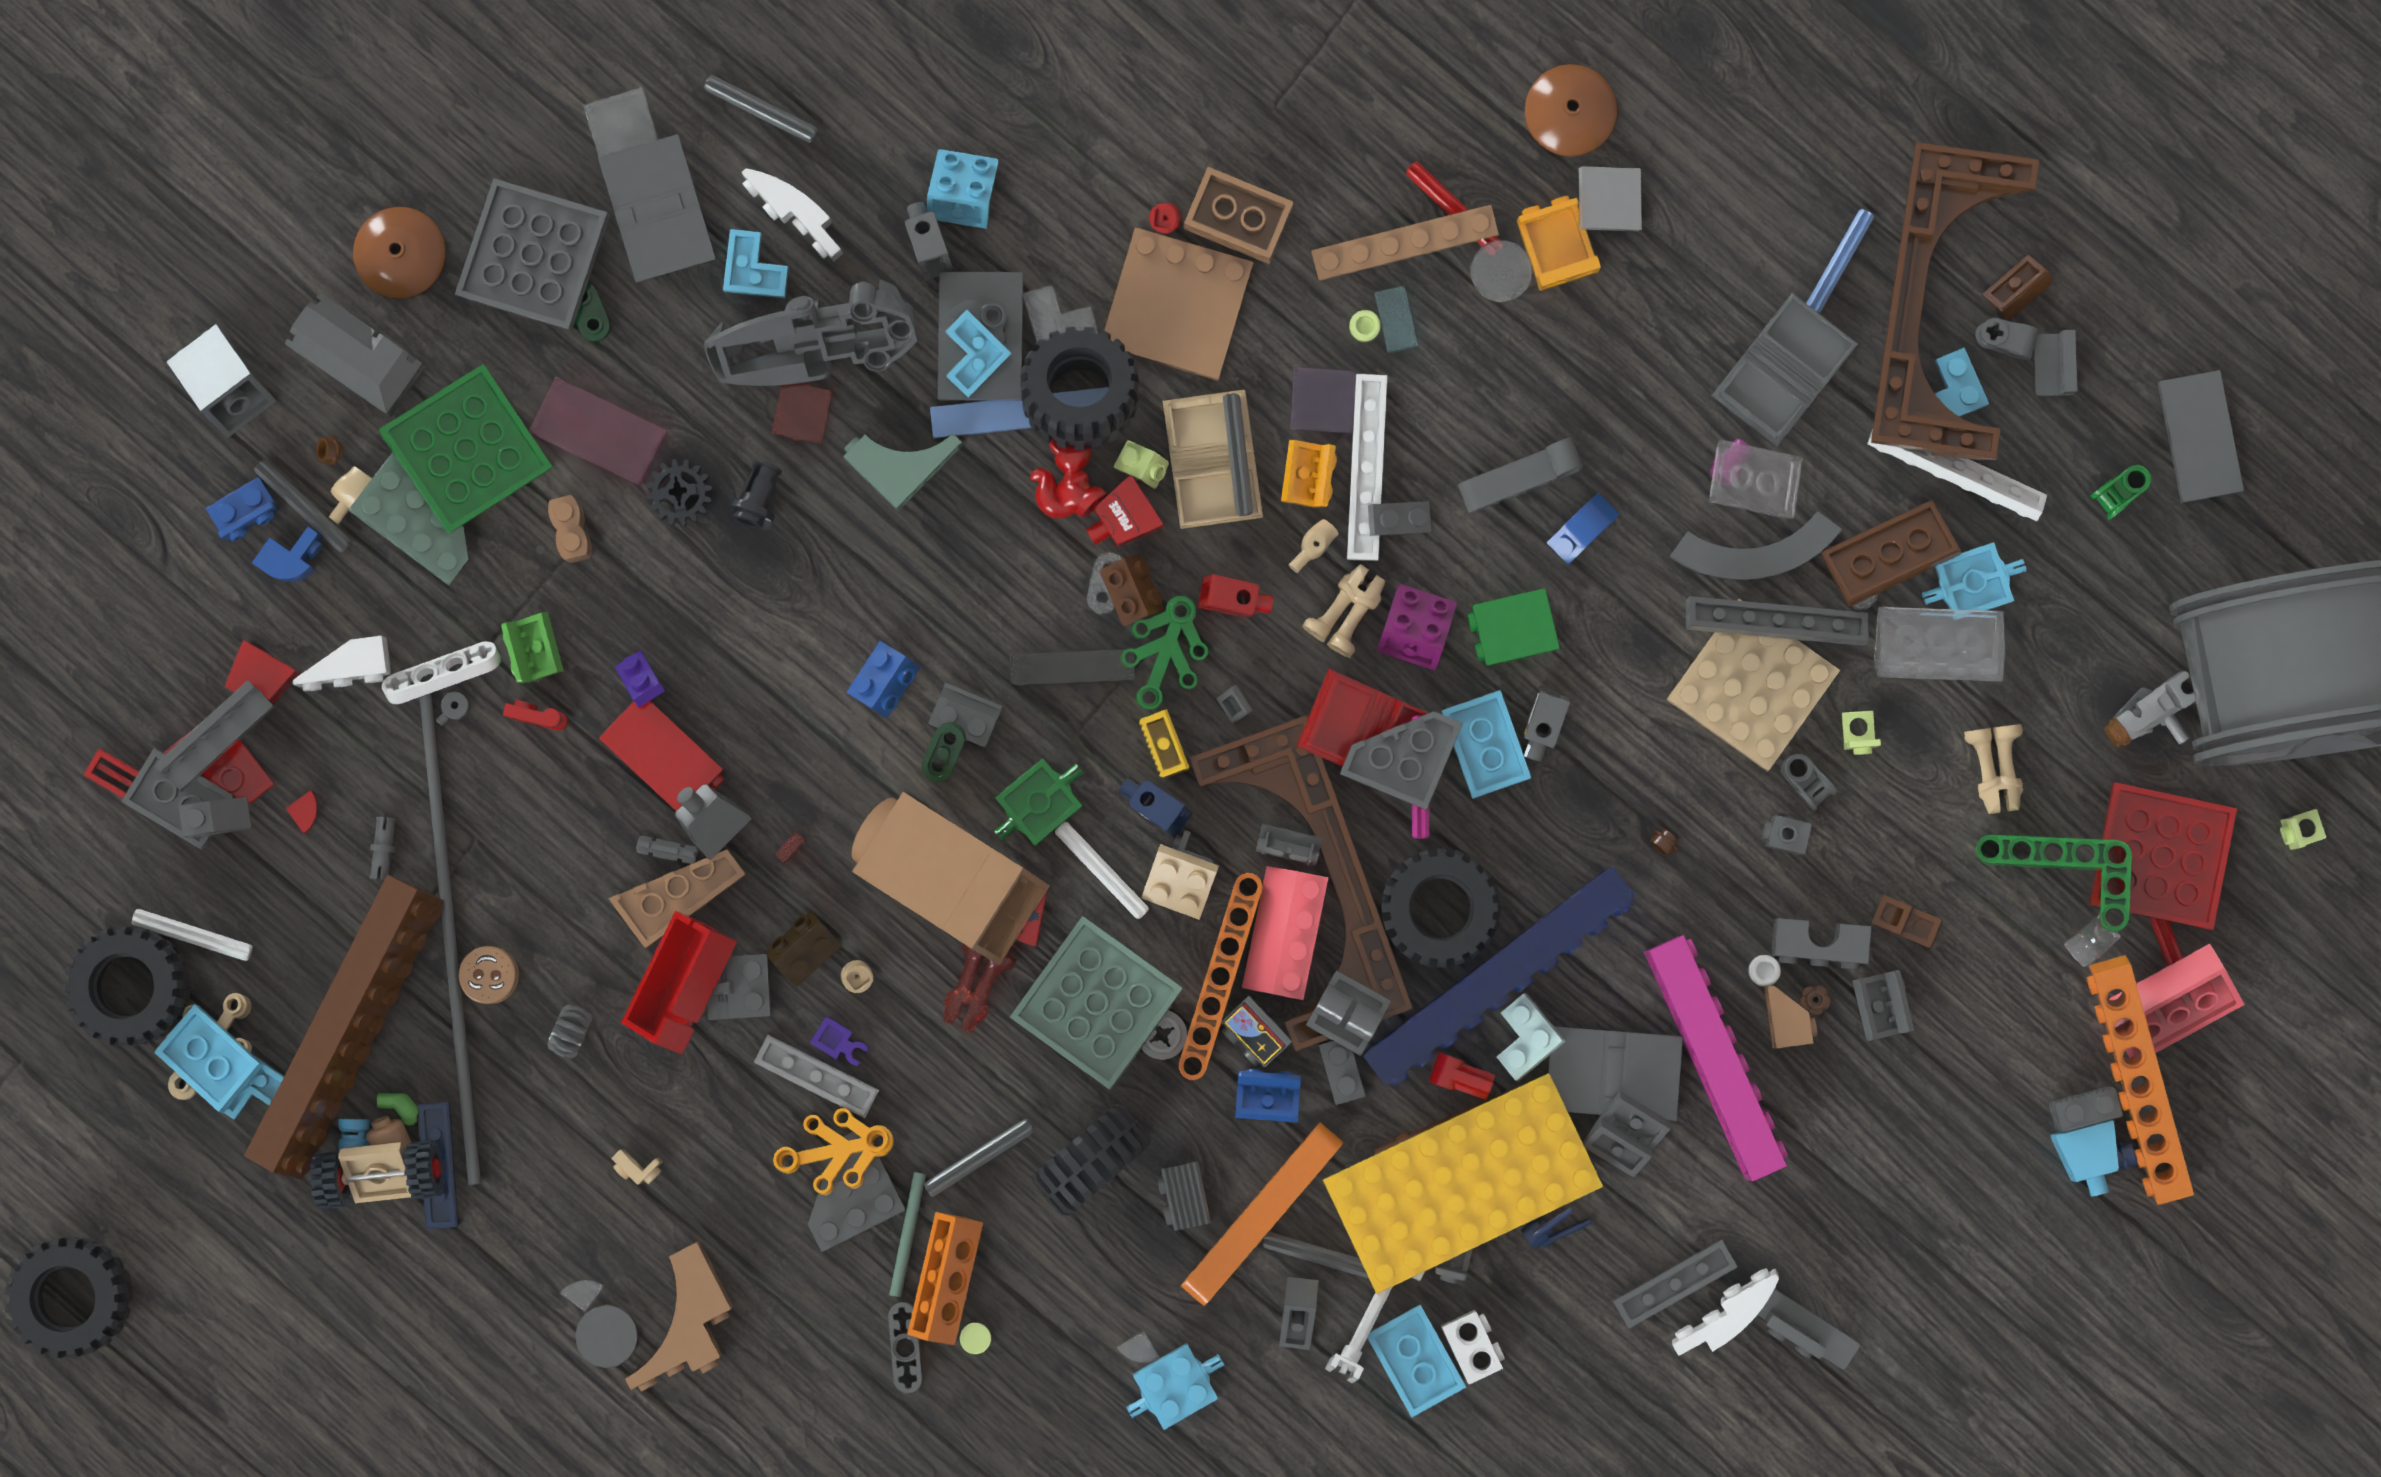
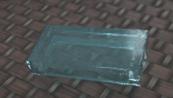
M1405 286L1374 292L1387 354L1418 347Z

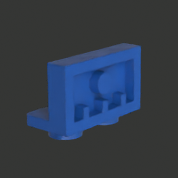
M260 477L206 508L219 530L220 538L225 541L231 539L232 542L248 534L247 529L253 525L258 524L262 526L275 518L273 513L280 510Z

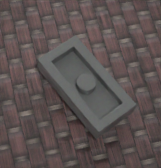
M1429 501L1368 505L1370 536L1431 532Z
M1335 1041L1318 1045L1335 1105L1366 1097L1353 1051Z

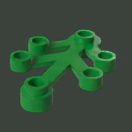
M1176 596L1167 603L1165 612L1147 620H1138L1131 626L1132 635L1137 639H1143L1150 634L1151 630L1169 624L1165 636L1136 649H1126L1120 656L1122 665L1132 668L1140 660L1158 653L1147 685L1140 688L1136 695L1137 704L1144 710H1153L1162 702L1163 696L1159 687L1170 657L1179 675L1177 680L1179 687L1184 690H1190L1197 684V676L1190 670L1177 641L1182 629L1190 645L1188 649L1189 657L1194 661H1201L1208 655V648L1201 642L1192 622L1196 616V607L1188 597ZM1177 606L1185 609L1184 617H1178L1175 614ZM1137 624H1143L1146 627L1144 635H1139L1136 632ZM1195 646H1200L1203 649L1202 657H1196L1193 654ZM1128 652L1135 655V662L1132 664L1127 663L1125 660V655ZM1184 675L1192 677L1193 683L1191 686L1184 685L1182 681ZM1149 692L1153 695V702L1151 704L1144 702V693Z

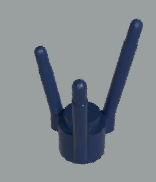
M1568 1208L1548 1223L1543 1218H1540L1538 1221L1534 1219L1526 1223V1226L1520 1229V1231L1536 1250L1541 1245L1545 1248L1552 1242L1590 1225L1592 1220L1590 1218L1552 1234L1551 1228L1573 1213V1209Z

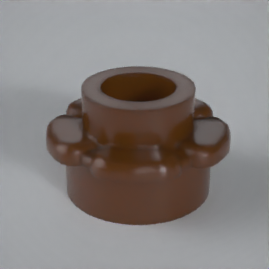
M330 435L329 438L319 439L316 448L318 460L333 466L337 460L342 458L343 445L341 442H337L336 436Z
M1663 829L1661 832L1658 830L1653 832L1654 836L1649 840V843L1656 851L1665 857H1669L1673 851H1678V848L1675 846L1678 840L1666 829Z
M1810 985L1802 991L1800 1005L1809 1011L1811 1015H1821L1823 1010L1829 1008L1831 998L1827 995L1828 990L1821 985L1813 987ZM1814 997L1818 998L1817 1003L1813 1002Z

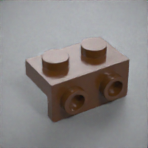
M1141 555L1123 558L1100 570L1102 579L1123 626L1165 611L1162 606V596L1154 587L1149 576V566L1142 559Z

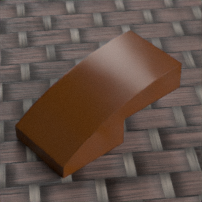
M1886 895L1882 896L1872 920L1873 925L1929 949H1932L1943 922L1940 918L1915 909Z

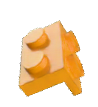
M1289 440L1281 502L1313 508L1328 506V501L1331 499L1333 492L1331 485L1332 471L1337 462L1335 445H1319Z

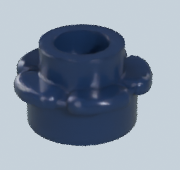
M2119 1140V1147H2117L2118 1166L2124 1165L2125 1169L2129 1170L2128 1167L2137 1165L2131 1141L2122 1143Z

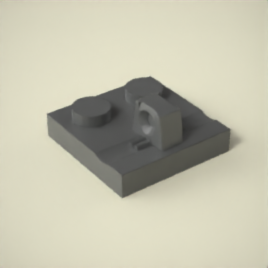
M767 954L731 956L718 984L707 1003L708 1020L772 1016Z

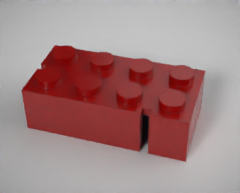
M675 910L621 1023L654 1044L683 1054L694 1031V1028L691 1026L693 1022L698 1023L737 941L708 924Z

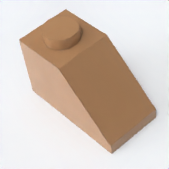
M1765 986L1764 992L1772 1048L1813 1044V1037L1817 1036L1815 1018H1810L1807 1010L1775 986Z

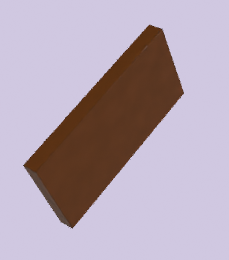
M1933 500L1821 551V557L1849 607L1961 555L1957 542Z

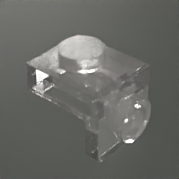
M2099 913L2075 936L2067 940L2064 946L2081 966L2086 967L2100 958L2121 936L2118 933H2111L2103 929Z

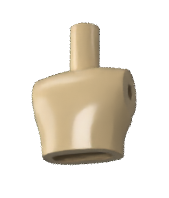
M355 466L341 476L330 491L339 503L329 515V518L339 524L372 478Z
M1325 519L1316 523L1303 537L1302 551L1291 561L1289 567L1298 573L1310 560L1320 557L1338 536L1336 528Z

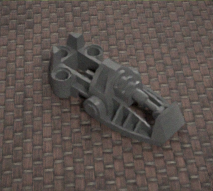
M880 280L879 290H876L875 286L870 283L859 282L851 287L850 300L846 304L825 307L822 300L813 301L811 297L800 296L790 300L785 311L757 317L726 330L722 322L705 340L704 349L710 366L720 383L777 386L821 380L833 372L834 368L831 360L847 357L851 358L853 364L864 363L869 370L880 372L886 370L891 362L900 358L917 342L915 311L912 305L903 301L896 286ZM848 319H853L861 323V325L882 322L884 328L857 333L855 322H848ZM774 340L777 351L733 366V356L743 350V345L757 341L764 343Z

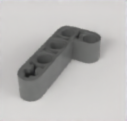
M1572 437L1547 446L1545 450L1468 479L1457 486L1467 511L1471 514L1580 471L1583 464Z

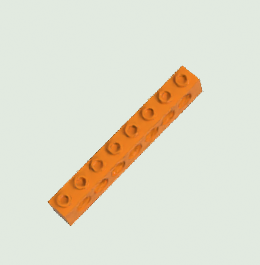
M2126 955L2089 965L2091 976L2086 977L2091 995L2097 994L2100 1004L2094 1006L2099 1024L2105 1023L2108 1033L2102 1035L2107 1053L2113 1052L2115 1063L2110 1064L2115 1082L2121 1081L2123 1092H2119L2118 1095L2123 1110H2129L2131 1120L2126 1121L2131 1139H2137L2139 1149L2134 1150L2139 1168L2144 1167L2147 1177L2142 1179L2147 1197L2153 1196L2157 1205L2193 1196L2194 1192L2131 963ZM2114 989L2122 990V994L2118 999H2107L2110 991ZM2122 1018L2130 1019L2127 1027L2123 1029L2115 1028L2118 1020ZM2130 1047L2138 1048L2135 1056L2131 1058L2123 1057L2126 1049ZM2138 1076L2146 1077L2145 1082L2141 1086H2131L2134 1078ZM2146 1105L2154 1106L2150 1114H2139L2142 1107ZM2151 1135H2162L2161 1139L2157 1143H2147V1140ZM2160 1163H2169L2166 1171L2155 1172L2156 1167Z

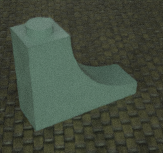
M952 433L947 439L931 448L914 452H901L885 448L864 435L861 439L855 437L845 447L844 450L847 453L843 457L899 512L951 459L963 444Z

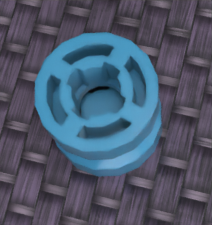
M338 1119V1129L341 1131V1138L338 1140V1151L343 1148L369 1146L366 1140V1133L370 1129V1119ZM350 1132H358V1135H350Z

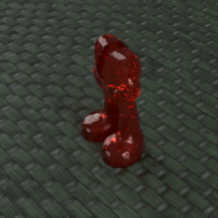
M962 943L961 948L965 953V965L955 990H949L944 1000L946 1007L943 1021L953 1025L961 1013L962 1005H967L969 1010L965 1014L961 1029L972 1033L978 1023L986 1018L989 1006L985 1003L997 976L1004 970H1012L1016 966L1017 959L1006 954L1000 965L988 959L977 988L971 994L969 992L985 956Z

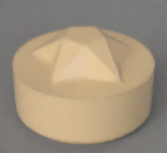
M854 960L843 967L841 980L848 991L862 993L871 986L873 973L868 964L860 960Z

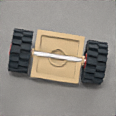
M435 1140L409 1143L406 1146L407 1150L405 1152L402 1143L397 1142L315 1153L312 1156L313 1160L310 1162L312 1169L309 1171V1175L312 1177L310 1186L313 1187L311 1193L312 1196H315L314 1202L319 1209H330L348 1206L351 1193L355 1203L408 1197L414 1199L439 1197L442 1195L441 1193L444 1191L443 1185H445L443 1175H445V1170L443 1169L444 1160L441 1159L442 1151L441 1149L439 1150V1144Z

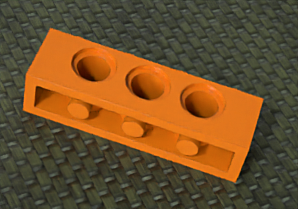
M935 1212L907 1335L926 1341L955 1345L983 1222L962 1216Z

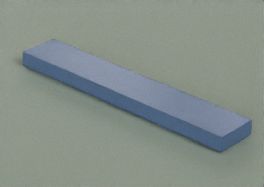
M1109 387L1052 394L1064 404L1084 407L1101 400L1109 391ZM990 400L930 407L934 439L948 438L952 433L957 437L1032 428L1029 425V418L1025 417L1021 400Z

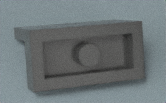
M2062 330L2059 334H2037L2033 350L2035 395L2071 396L2077 392L2075 330Z

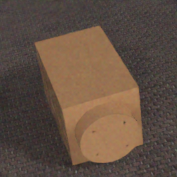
M904 792L898 800L888 798L871 811L861 825L852 846V859L857 863L852 871L853 873L998 965L1001 964L1050 885Z

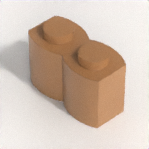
M572 495L550 500L548 513L551 523L557 529L556 546L561 557L569 564L590 559L592 544L589 535L583 529L585 517L580 503Z

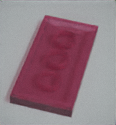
M555 377L529 432L629 482L641 486L667 430Z

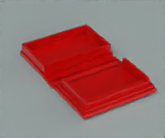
M1328 669L1297 747L1343 767L1353 744L1412 721L1414 716H1423L1428 713Z

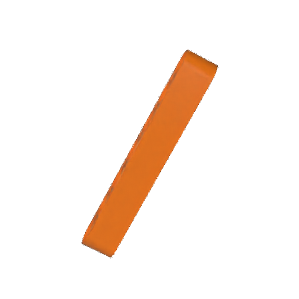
M1253 873L1240 875L1232 890L1179 1061L1180 1073L1188 1080L1201 1078L1209 1063L1262 892L1261 880ZM1248 878L1256 882L1257 891L1254 895L1245 896L1240 892L1239 884L1242 880ZM1236 908H1242L1248 914V920L1242 926H1236L1230 920V914ZM1233 938L1238 942L1239 950L1235 955L1227 956L1221 951V943L1224 939ZM1219 967L1225 968L1230 975L1228 983L1222 986L1214 984L1211 978L1213 970ZM1214 997L1220 1002V1010L1216 1015L1211 1016L1204 1013L1202 1003L1206 998ZM1199 1027H1205L1211 1033V1040L1206 1045H1198L1193 1040V1033ZM1189 1057H1196L1202 1063V1069L1196 1075H1189L1184 1070V1062Z
M1320 1122L1181 1284V1287L1200 1304L1205 1306L1344 1142Z

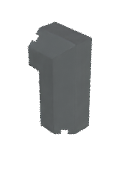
M320 293L316 297L320 302L317 305L313 302L306 305L291 327L290 332L295 335L293 341L287 338L285 344L391 417L426 366Z

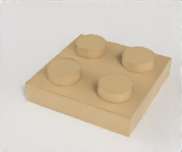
M1160 844L1141 899L1200 920L1219 865Z

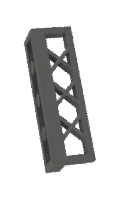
M247 680L154 766L166 775L179 791L183 792L275 707L253 683Z

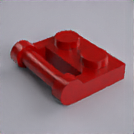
M515 700L514 705L505 704L503 716L512 720L556 731L564 730L568 725L567 716L553 708L539 712L537 711L538 706L520 700Z

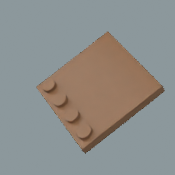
M1135 227L1104 331L1111 334L1112 341L1119 339L1125 345V352H1131L1132 356L1219 381L1253 262Z

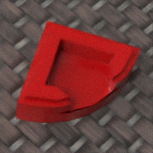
M312 790L286 808L303 834L309 832L314 826L317 817L318 801Z

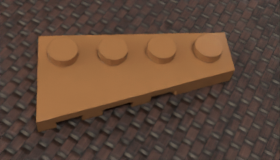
M727 849L717 853L711 860L708 858L702 859L608 899L644 948H648L663 937L675 910L691 916L747 874Z

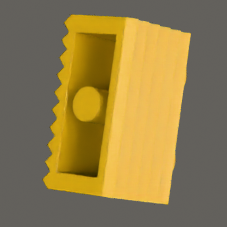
M1167 709L1142 718L1139 726H1142L1141 731L1144 732V737L1147 738L1146 743L1149 744L1148 749L1151 750L1152 759L1156 761L1155 766L1158 767L1159 778L1165 779L1189 770V765Z

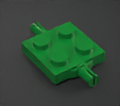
M1042 758L995 797L1005 809L1008 820L994 830V832L999 835L1004 831L999 836L1003 841V839L1017 829L1024 833L1036 846L1083 807L1072 794L1070 784L1084 773L1079 769L1070 776L1079 768L1074 764L1064 774L1060 775L1053 771Z

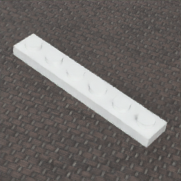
M1356 374L1347 560L1378 561L1379 536H1370L1368 505L1381 504L1387 375Z
M1871 432L1867 444L1875 447L1880 452L1893 455L1909 465L1917 466L1932 473L1937 478L1950 481L1966 491H1972L1987 498L1992 503L2000 504L2017 512L2023 517H2029L2038 521L2042 514L2047 495L1969 459L1936 456L1928 451L1871 443Z

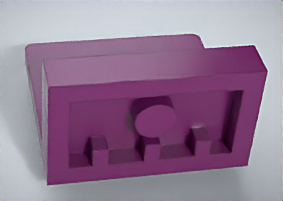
M1399 584L1377 652L1436 670L1457 603Z

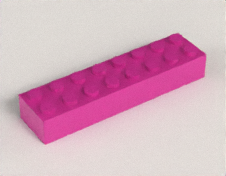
M1684 935L1677 936L1643 951L1679 1033L1683 1037V1042L1745 1180L1753 1182L1786 1167L1787 1165L1784 1159L1788 1158L1786 1149L1782 1141L1775 1140L1771 1130L1775 1129L1774 1122L1769 1112L1762 1111L1758 1103L1763 1100L1756 1083H1749L1745 1074L1750 1071L1743 1054H1737L1732 1045L1737 1042L1731 1027L1724 1025L1720 1018L1724 1011L1716 996L1711 997L1707 989L1711 982L1705 969L1698 968L1694 960L1698 953L1692 940H1686Z

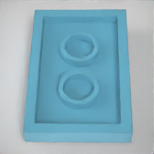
M1501 690L1441 711L1442 715L1463 723L1454 744V749L1472 799L1531 779Z
M195 1004L154 1052L221 1113L226 1111L263 1067V1064L206 1011Z
M1420 1304L1370 1331L1367 1338L1411 1418L1466 1388Z

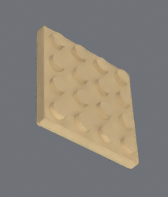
M1714 632L1666 700L1768 772L1840 670L1798 640Z

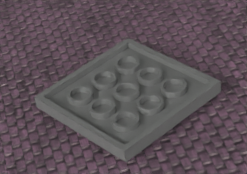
M493 178L455 295L466 300L572 331L610 214L599 209Z

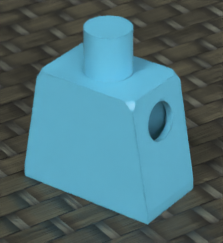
M2113 1120L2050 1135L2071 1181L2086 1180L2090 1196L2109 1192L2105 1174L2116 1172L2119 1169Z

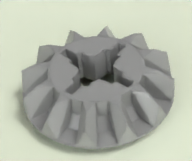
M1168 1011L1158 1026H1161L1162 1029L1175 1028L1168 1035L1170 1047H1167L1166 1043L1164 1044L1161 1040L1150 1042L1154 1038L1153 1036L1157 1034L1155 1029L1141 1048L1148 1056L1159 1060L1170 1059L1180 1053L1187 1038V1030L1183 1020L1177 1014Z

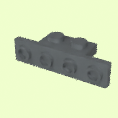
M1774 1289L1764 1307L1757 1314L1770 1327L1768 1332L1782 1342L1785 1338L1796 1344L1794 1349L1809 1359L1812 1355L1818 1359L1824 1357L1839 1368L1846 1369L1860 1347L1858 1341Z

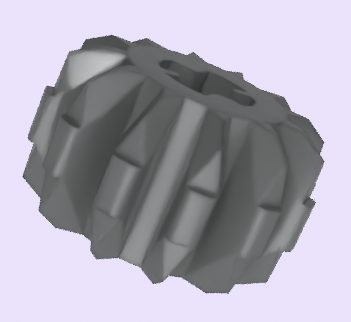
M568 1004L563 1007L547 1043L548 1049L561 1057L572 1059L577 1056L593 1020L592 1014L578 1006Z

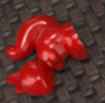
M1052 440L1049 446L1054 454L1055 464L1064 473V476L1060 483L1057 484L1055 477L1047 469L1036 468L1030 474L1031 481L1038 482L1035 493L1036 503L1040 510L1051 518H1067L1075 513L1079 517L1084 518L1094 512V508L1107 496V493L1101 487L1090 486L1087 473L1083 470L1091 458L1092 448L1086 445L1084 450H1075L1074 445H1067V448L1064 449L1057 446L1056 440Z

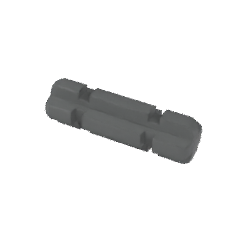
M642 835L637 841L636 852L643 855L653 853V857L672 861L682 859V863L693 864L697 859L698 848L685 844V847H681V843L658 838L656 841H652V837Z

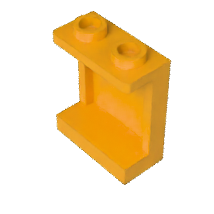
M1563 196L1552 200V206L1540 209L1539 205L1522 210L1523 215L1517 219V224L1540 291L1597 273L1601 268L1598 257L1594 256L1586 230L1579 229V202L1577 198L1569 199V196Z

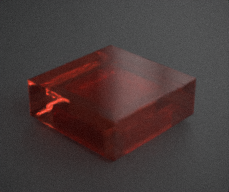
M794 833L776 852V856L783 863L787 864L807 840L799 833Z

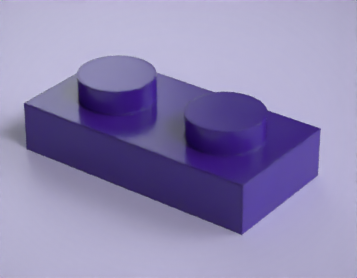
M641 650L626 657L615 666L629 694L639 708L665 691Z

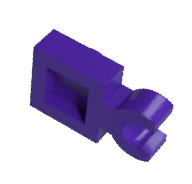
M827 1016L810 1041L812 1045L835 1059L843 1052L846 1054L848 1062L856 1066L860 1064V1061L854 1059L852 1055L853 1050L861 1048L867 1052L869 1049L862 1042L849 1041L853 1032Z

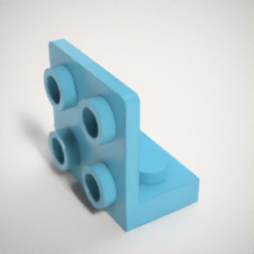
M939 149L927 195V213L934 212L937 221L987 229L990 199L998 168V159Z

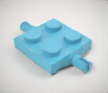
M1993 542L1963 552L1961 555L1936 566L1939 587L1922 592V597L1935 595L1924 600L1926 605L1943 599L1949 606L1953 621H1957L2013 602L2014 598L2009 587V576L2026 572V566L2013 569L2025 564L2023 559L2005 565L2000 559Z
M1186 1343L1133 1373V1377L1141 1389L1142 1398L1126 1406L1132 1418L1149 1409L1157 1417L1162 1428L1165 1430L1218 1399L1210 1384L1209 1374L1225 1365L1219 1354L1202 1363L1193 1355Z

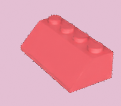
M1266 867L1242 988L1304 1000L1328 877Z
M2210 944L2137 983L2155 1053L2245 1005ZM2122 992L2112 996L2109 1000L2118 999ZM2122 1018L2118 1020L2115 1028L2123 1029L2127 1027L2130 1019ZM2130 1047L2125 1050L2129 1058L2136 1055L2138 1048Z

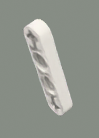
M487 641L480 642L394 673L383 681L382 690L390 703L401 704L490 672L499 666L501 656L493 643ZM463 664L460 669L453 672L449 671L452 666ZM434 674L430 680L420 682L422 677Z

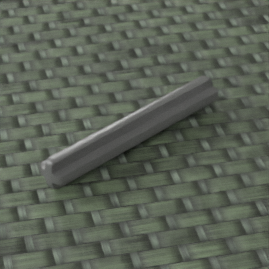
M710 75L705 82L704 88L707 92L808 143H811L817 134L815 126L714 75Z
M1232 393L1223 396L1235 511L1238 516H1247L1253 513L1242 408L1240 396Z
M264 459L257 464L254 469L255 473L337 551L342 553L351 545V539L269 461Z
M1023 1119L924 1183L925 1189L931 1197L936 1196L1034 1132L1033 1126L1028 1119Z
M1268 1232L1265 1235L1263 1247L1266 1249L1368 1278L1358 1257L1272 1232Z

